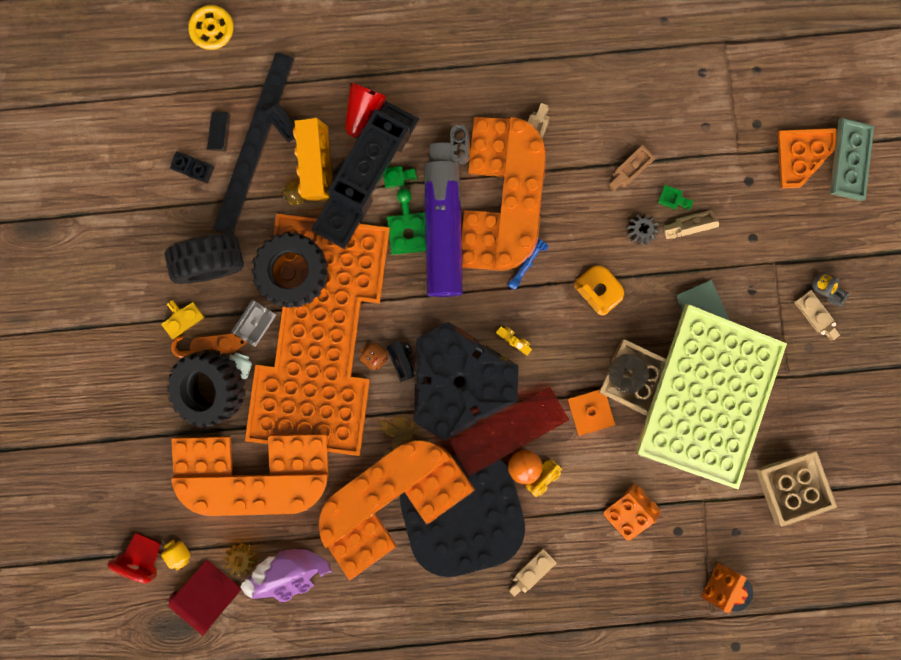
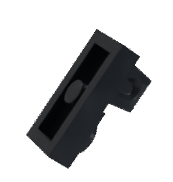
M277 102L266 110L264 114L289 143L295 139L293 127H295V121L298 120L296 117L291 120L286 111Z
M398 341L387 346L386 348L400 383L415 377L413 366L406 358V356L412 353L409 343L401 344Z

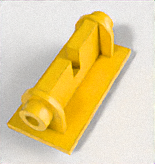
M552 459L546 460L542 465L543 475L535 482L526 484L525 487L535 497L542 495L547 490V485L551 481L558 479L562 468L558 464L556 465Z

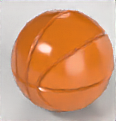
M520 450L510 458L508 471L516 482L531 484L540 477L542 462L533 451Z

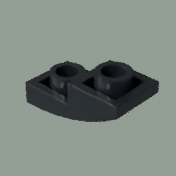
M176 151L169 169L208 184L215 167Z

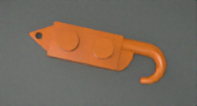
M234 333L199 337L193 339L189 351H179L177 343L183 340V336H180L173 340L171 350L178 358L207 349L211 351L218 350L221 354L237 353V350L248 342L237 337Z

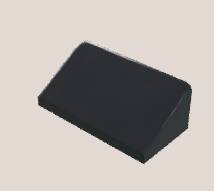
M212 112L207 150L226 152L231 119L229 112Z

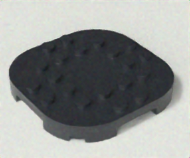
M475 450L452 456L475 490L429 524L425 523L406 493L404 492L400 495L401 511L412 553L417 562L434 575L456 577L501 565L510 560L523 543L525 521L515 482L510 476L506 464L491 453Z

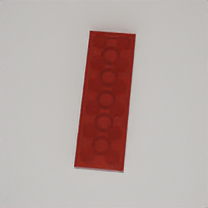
M551 387L449 443L469 477L568 422L569 419Z

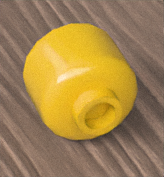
M172 540L164 545L165 550L161 556L170 569L175 568L179 570L190 562L191 553L183 541L175 543Z

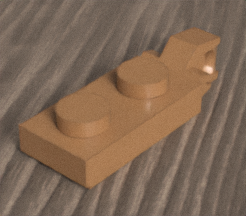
M642 145L612 175L615 179L608 187L614 192L620 185L623 187L629 185L656 158Z

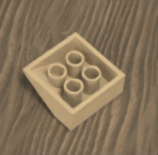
M621 340L599 393L648 416L667 359L629 341Z
M817 451L755 469L774 523L778 526L783 527L837 508Z

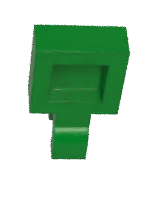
M402 166L387 168L384 173L386 189L403 187L406 180H417L415 169L403 172Z
M665 185L658 204L676 210L679 205L681 208L689 211L694 201L681 197L683 191Z

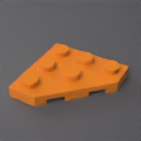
M836 128L777 132L780 189L800 188L804 185L808 178L834 152L837 138Z

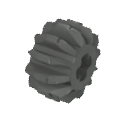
M646 213L642 215V218L639 214H636L635 219L631 218L629 220L631 225H627L626 229L631 232L627 234V237L633 235L632 243L638 240V246H641L643 241L646 245H649L650 240H656L654 234H658L659 230L654 229L658 222L652 224L653 216L647 219ZM641 225H642V228H643V227L646 228V231L644 232V234H643V231H642V232L639 231V228L641 227Z

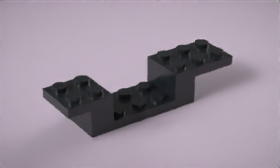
M387 101L380 111L374 110L328 189L330 198L312 227V233L344 250L347 248L373 202L372 194L396 152H402L419 122L418 117Z

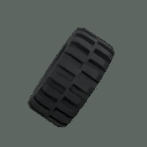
M283 232V235H273L271 240L266 239L263 242L264 246L257 249L256 253L258 254L256 258L253 257L252 261L254 268L251 271L254 276V284L259 289L258 291L270 302L286 308L303 307L304 304L313 302L315 297L321 295V290L325 288L327 284L326 278L329 275L327 271L328 262L323 251L310 238L299 233ZM290 252L303 256L309 269L305 281L296 288H284L273 277L275 262L282 255Z
M213 234L184 240L169 246L164 254L170 280L175 284H192L219 279L241 271L244 266L239 239L233 234Z
M202 350L181 358L172 367V374L168 376V382H170L167 385V392H170L168 398L174 405V411L179 412V416L183 420L187 419L189 424H197L198 427L214 426L231 418V416L239 411V407L242 406L244 402L242 397H245L246 390L243 389L245 379H242L241 374L243 373L241 369H237V363L234 360H229L230 357L227 354H221L218 350ZM200 372L206 374L214 383L216 389L214 404L206 401L198 390L197 379Z

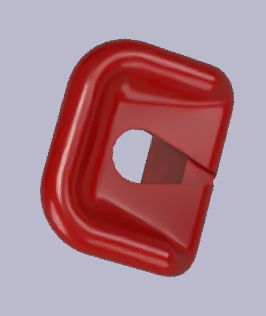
M135 533L125 553L109 560L107 567L134 581L145 584L150 583L157 576V570L154 565L162 543L140 533ZM135 565H136V566H138V569H133V568H131V567H129V566H135Z

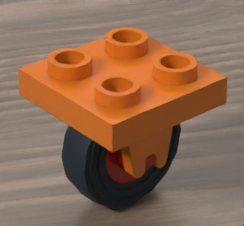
M718 562L701 597L724 612H739L747 608L751 603L753 587L746 580V577Z

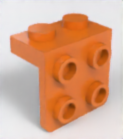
M634 483L628 488L623 497L605 509L603 515L629 541L655 523L661 511L657 504L646 496L645 491Z

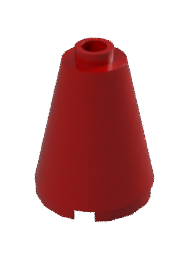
M351 83L344 128L348 131L347 135L358 138L374 110L381 108L387 96Z

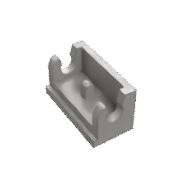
M252 300L231 332L256 347L276 314Z

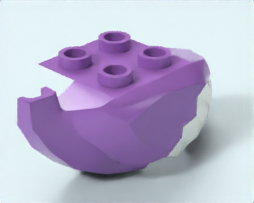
M284 550L278 552V556L268 557L258 564L252 577H248L240 587L244 594L251 599L275 597L280 602H286L298 593L302 594L309 591L314 586L309 580L317 572L322 577L325 573H331L332 570L328 561L308 550Z

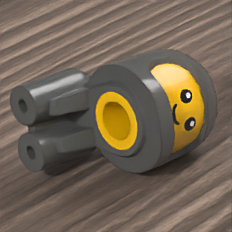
M822 272L813 279L812 287L814 291L825 296L829 303L842 307L850 293L838 288L839 278Z

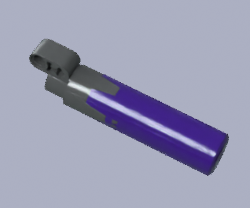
M455 125L451 129L450 143L430 144V162L424 164L426 284L429 297H455L463 294L460 165L466 164L470 159V136L463 125ZM458 132L465 133L462 139L455 138ZM459 146H461V149L464 153L462 154L461 158L457 156L460 153Z

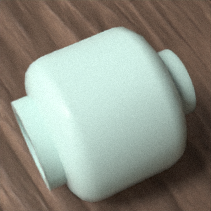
M236 352L234 355H229V360H234L237 363V369H241L243 373L241 374L242 379H246L252 366L249 357Z

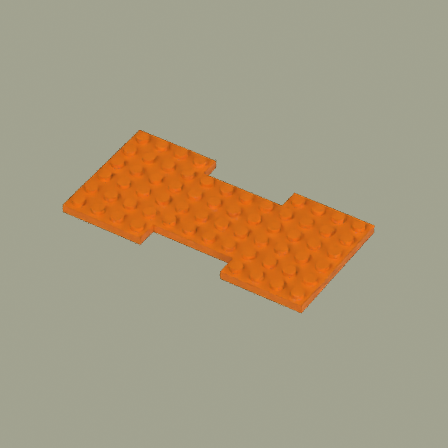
M276 213L273 235H283V232H290L291 234L299 233L310 238L323 251L328 262L327 271L329 275L326 278L327 284L325 288L321 290V295L315 297L313 302L304 304L303 307L282 308L275 366L255 365L245 441L268 444L269 435L327 433L328 452L360 456L370 379L351 377L361 301L378 304L381 301L390 228L360 224L347 248L344 250L311 232L317 218ZM286 253L275 262L273 277L284 288H296L307 278L308 264L300 254Z

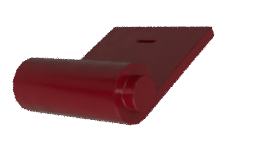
M206 560L178 593L174 591L167 599L169 602L167 607L200 635L204 636L242 589L211 562Z

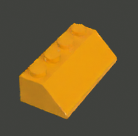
M318 118L295 121L293 135L297 142L295 155L298 158L296 172L298 177H300V184H298L299 195L305 200L328 201L330 198L328 189L333 183L328 126Z

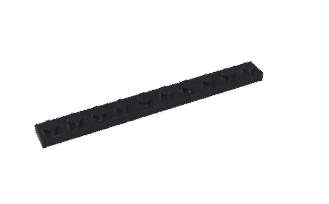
M278 52L274 55L213 228L216 231L234 234L272 126L271 121L264 112L277 102L278 104L280 103L295 60L293 57Z

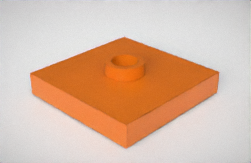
M600 389L567 399L578 436L615 425L607 396L599 393Z

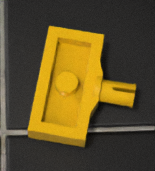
M174 300L166 305L173 314L161 325L172 340H174L205 317L194 302L185 308L179 309Z
M507 326L505 328L500 327L496 332L498 336L527 356L532 350L529 347L530 343L522 337L519 340L513 336L515 332Z

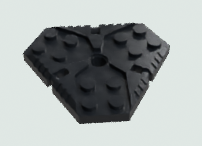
M449 322L416 339L415 376H417V384H415L414 422L444 441L475 425L481 418L486 419L518 401L519 365L490 347H484L479 344L480 341ZM475 350L481 353L479 359L472 356ZM457 376H462L465 379L463 387L455 386L454 379ZM425 377H432L431 384H425ZM477 405L480 411L472 414L470 408Z

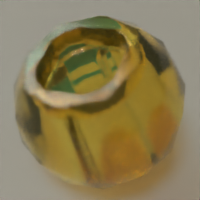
M291 182L283 189V198L290 205L297 206L305 200L299 195V182Z

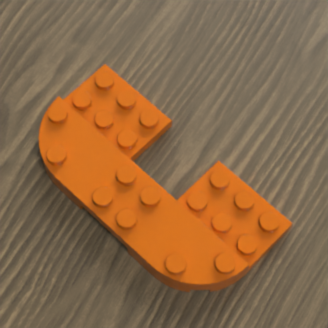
M474 117L468 173L470 175L504 177L501 213L464 210L462 268L494 271L510 270L520 266L521 263L532 255L536 248L540 228L546 149L538 131L522 119L510 117V119Z
M327 433L269 435L270 475H233L231 436L173 437L171 439L173 478L171 480L174 492L184 506L201 515L295 514L313 506L327 486L329 477Z
M427 441L408 442L397 447L329 498L320 514V538L325 549L328 548L348 580H352L397 547L376 515V512L405 492L425 523L429 524L475 489L446 449L438 444Z

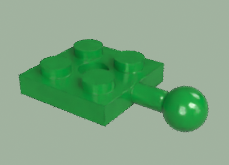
M400 189L396 197L401 203L402 215L387 217L388 228H390L392 255L424 252L426 251L425 213L410 214L408 202H410L412 197L411 192L408 189ZM412 229L414 231L413 238L405 239L403 237L404 230Z

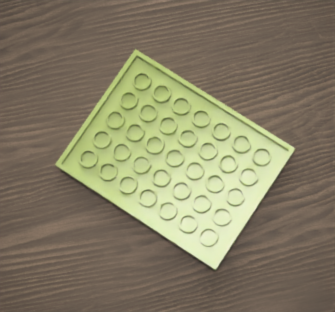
M685 305L635 453L739 489L787 343L691 305Z

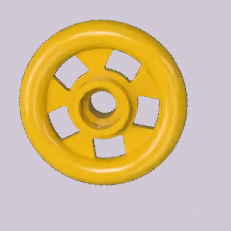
M206 5L197 9L192 14L188 25L189 34L193 42L199 47L208 50L218 49L230 40L233 34V21L229 13L223 8L216 5ZM213 13L214 18L206 19L205 14ZM223 18L226 25L221 27L218 20ZM197 21L203 22L201 29H196ZM210 26H214L212 31L208 30ZM222 32L223 36L217 40L215 36ZM203 34L210 37L208 41L201 39Z

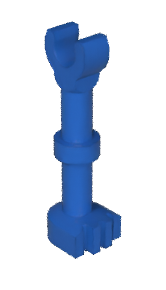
M538 238L534 252L522 263L507 286L516 290L527 269L532 267V262L539 251H546L549 245Z

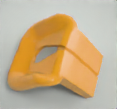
M601 265L589 268L574 284L582 297L602 316L609 313L624 297L623 286L606 267ZM597 284H604L606 292L597 296L593 289Z

